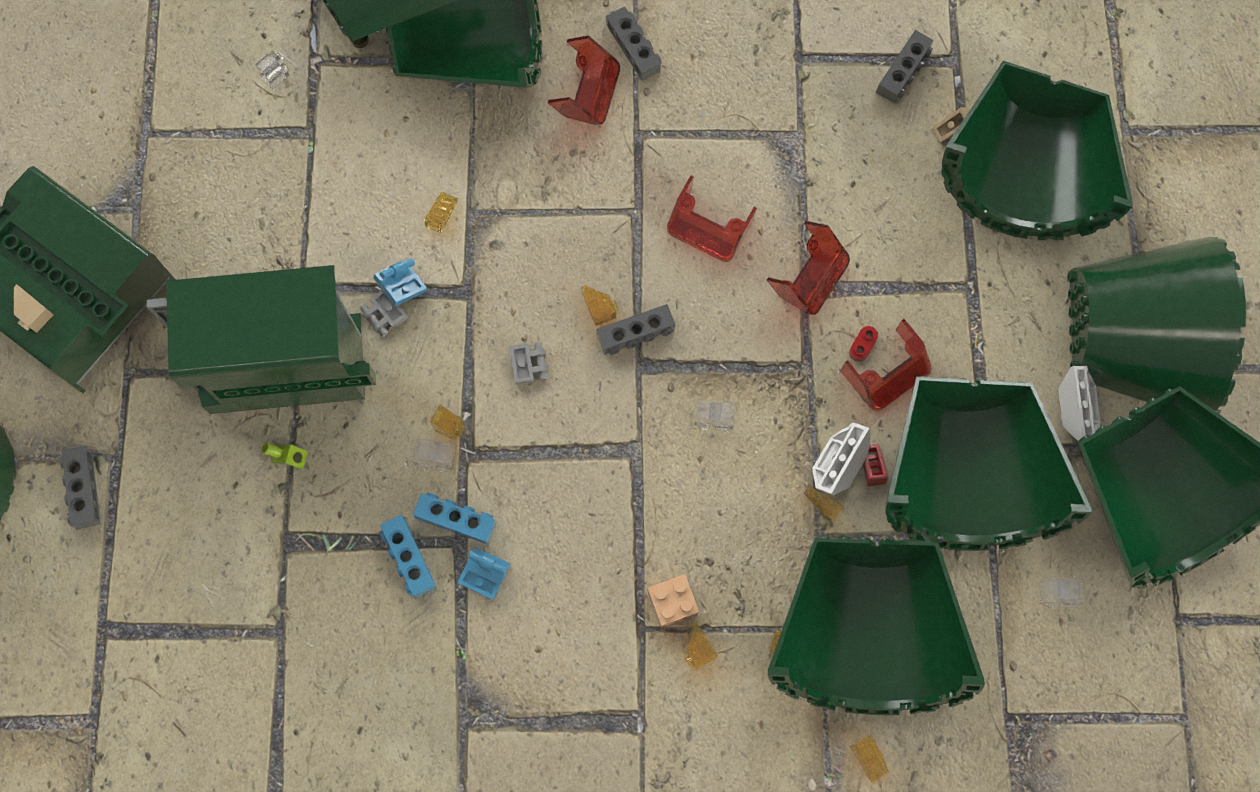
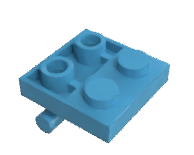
M413 258L390 265L389 268L375 273L373 277L394 306L426 292L427 287L411 268V266L415 265Z
M475 547L473 551H470L468 555L469 560L457 583L494 600L511 564Z

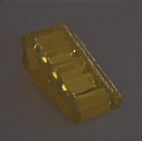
M441 192L424 218L425 226L442 233L458 198ZM442 200L445 201V202H448V203H450V204L447 205V204H445V203H442Z
M808 487L804 492V495L831 521L844 509L843 505L811 487Z

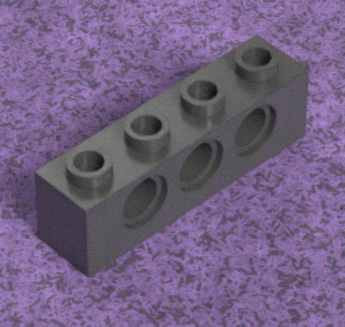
M624 6L607 15L606 25L641 81L660 72L661 58L652 50L651 42L643 36L644 32L641 26L636 25L632 12H628Z
M915 30L879 83L876 93L895 103L897 98L901 99L906 92L905 86L907 84L910 85L914 80L915 71L919 72L922 68L924 57L928 58L932 53L933 48L931 46L934 40Z
M668 304L598 328L596 329V335L604 355L608 353L613 355L625 347L627 349L633 348L639 342H650L656 336H667L673 333L676 324ZM651 322H657L659 326L657 328H652L649 324ZM638 328L642 332L640 334H633L632 329ZM617 334H620L624 338L620 341H617L613 337Z
M87 446L62 450L60 463L62 468H64L62 481L67 493L64 499L69 513H67L68 524L77 530L101 525L92 450ZM80 465V470L74 473L75 467ZM82 484V489L76 492L77 486ZM85 503L84 509L79 511V505Z

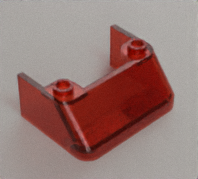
M589 35L567 39V43L578 52L576 65L583 72L575 100L570 97L551 99L547 103L566 118L593 125L603 124L606 120L620 74V63Z
M690 175L677 198L667 223V232L672 237L722 262H729L735 256L753 223L757 208L753 207L746 222L734 218L727 223L726 227H723L693 212L695 199L689 193L693 187L694 176Z
M805 221L804 225L812 234L807 242V251L811 255L793 283L788 280L782 281L770 277L767 278V282L780 298L807 314L816 315L850 263V256L828 225Z
M905 319L901 320L896 331L906 342L905 350L910 356L907 360L882 378L874 370H866L859 375L848 360L840 370L862 399L874 411H881L914 387L916 377L928 376L932 371V365L924 342Z

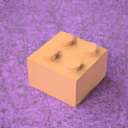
M685 574L647 589L661 628L699 613Z

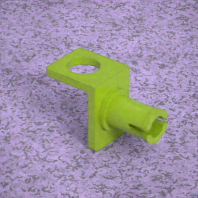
M264 442L261 447V453L271 456V463L288 464L299 469L304 468L308 454L307 450L291 444L273 445L269 442ZM296 452L301 454V460L298 463L293 459Z

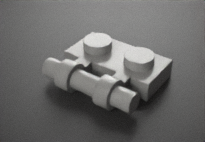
M383 290L370 298L373 306L369 308L366 304H363L360 307L365 319L373 324V329L379 332L382 337L388 334L385 328L386 325L390 324L394 329L408 319L403 309L399 305L394 306ZM378 311L384 317L380 321L375 316V313Z
M541 342L535 343V350L530 351L528 344L509 346L515 385L534 382L533 374H539L540 381L547 380L548 367L545 365V350L542 349ZM531 358L537 359L538 366L532 367Z

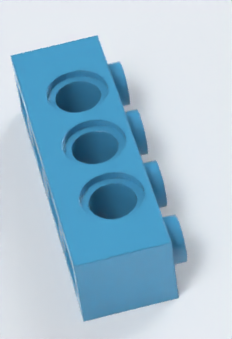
M429 492L427 495L421 493L413 513L415 519L488 545L496 525L492 515L482 512V515L475 513V509L468 506L458 507L456 502L449 499L445 501L439 500V496ZM435 507H442V512L439 515L432 514ZM459 513L461 517L458 521L453 522L450 520L452 514ZM476 519L479 521V525L476 528L469 527L471 520Z
M402 514L381 524L382 531L379 533L384 542L388 541L390 548L387 550L392 560L396 559L399 565L396 566L399 576H404L407 582L404 584L408 595L412 594L417 598L437 588ZM402 535V543L394 544V538ZM405 553H411L412 555L408 562L402 561V556ZM414 570L420 571V576L416 580L410 578V574Z

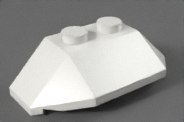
M1072 366L1059 386L1058 391L1063 427L1079 441L1085 435L1090 436L1100 428L1101 421L1096 385L1088 372L1087 366Z
M852 423L849 427L840 430L830 437L812 468L815 488L817 490L835 495L850 487L868 456L870 428Z

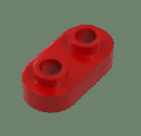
M865 326L860 330L849 350V355L854 361H864L878 339V332L874 327ZM866 333H871L872 337H867ZM857 348H861L863 353L857 352Z

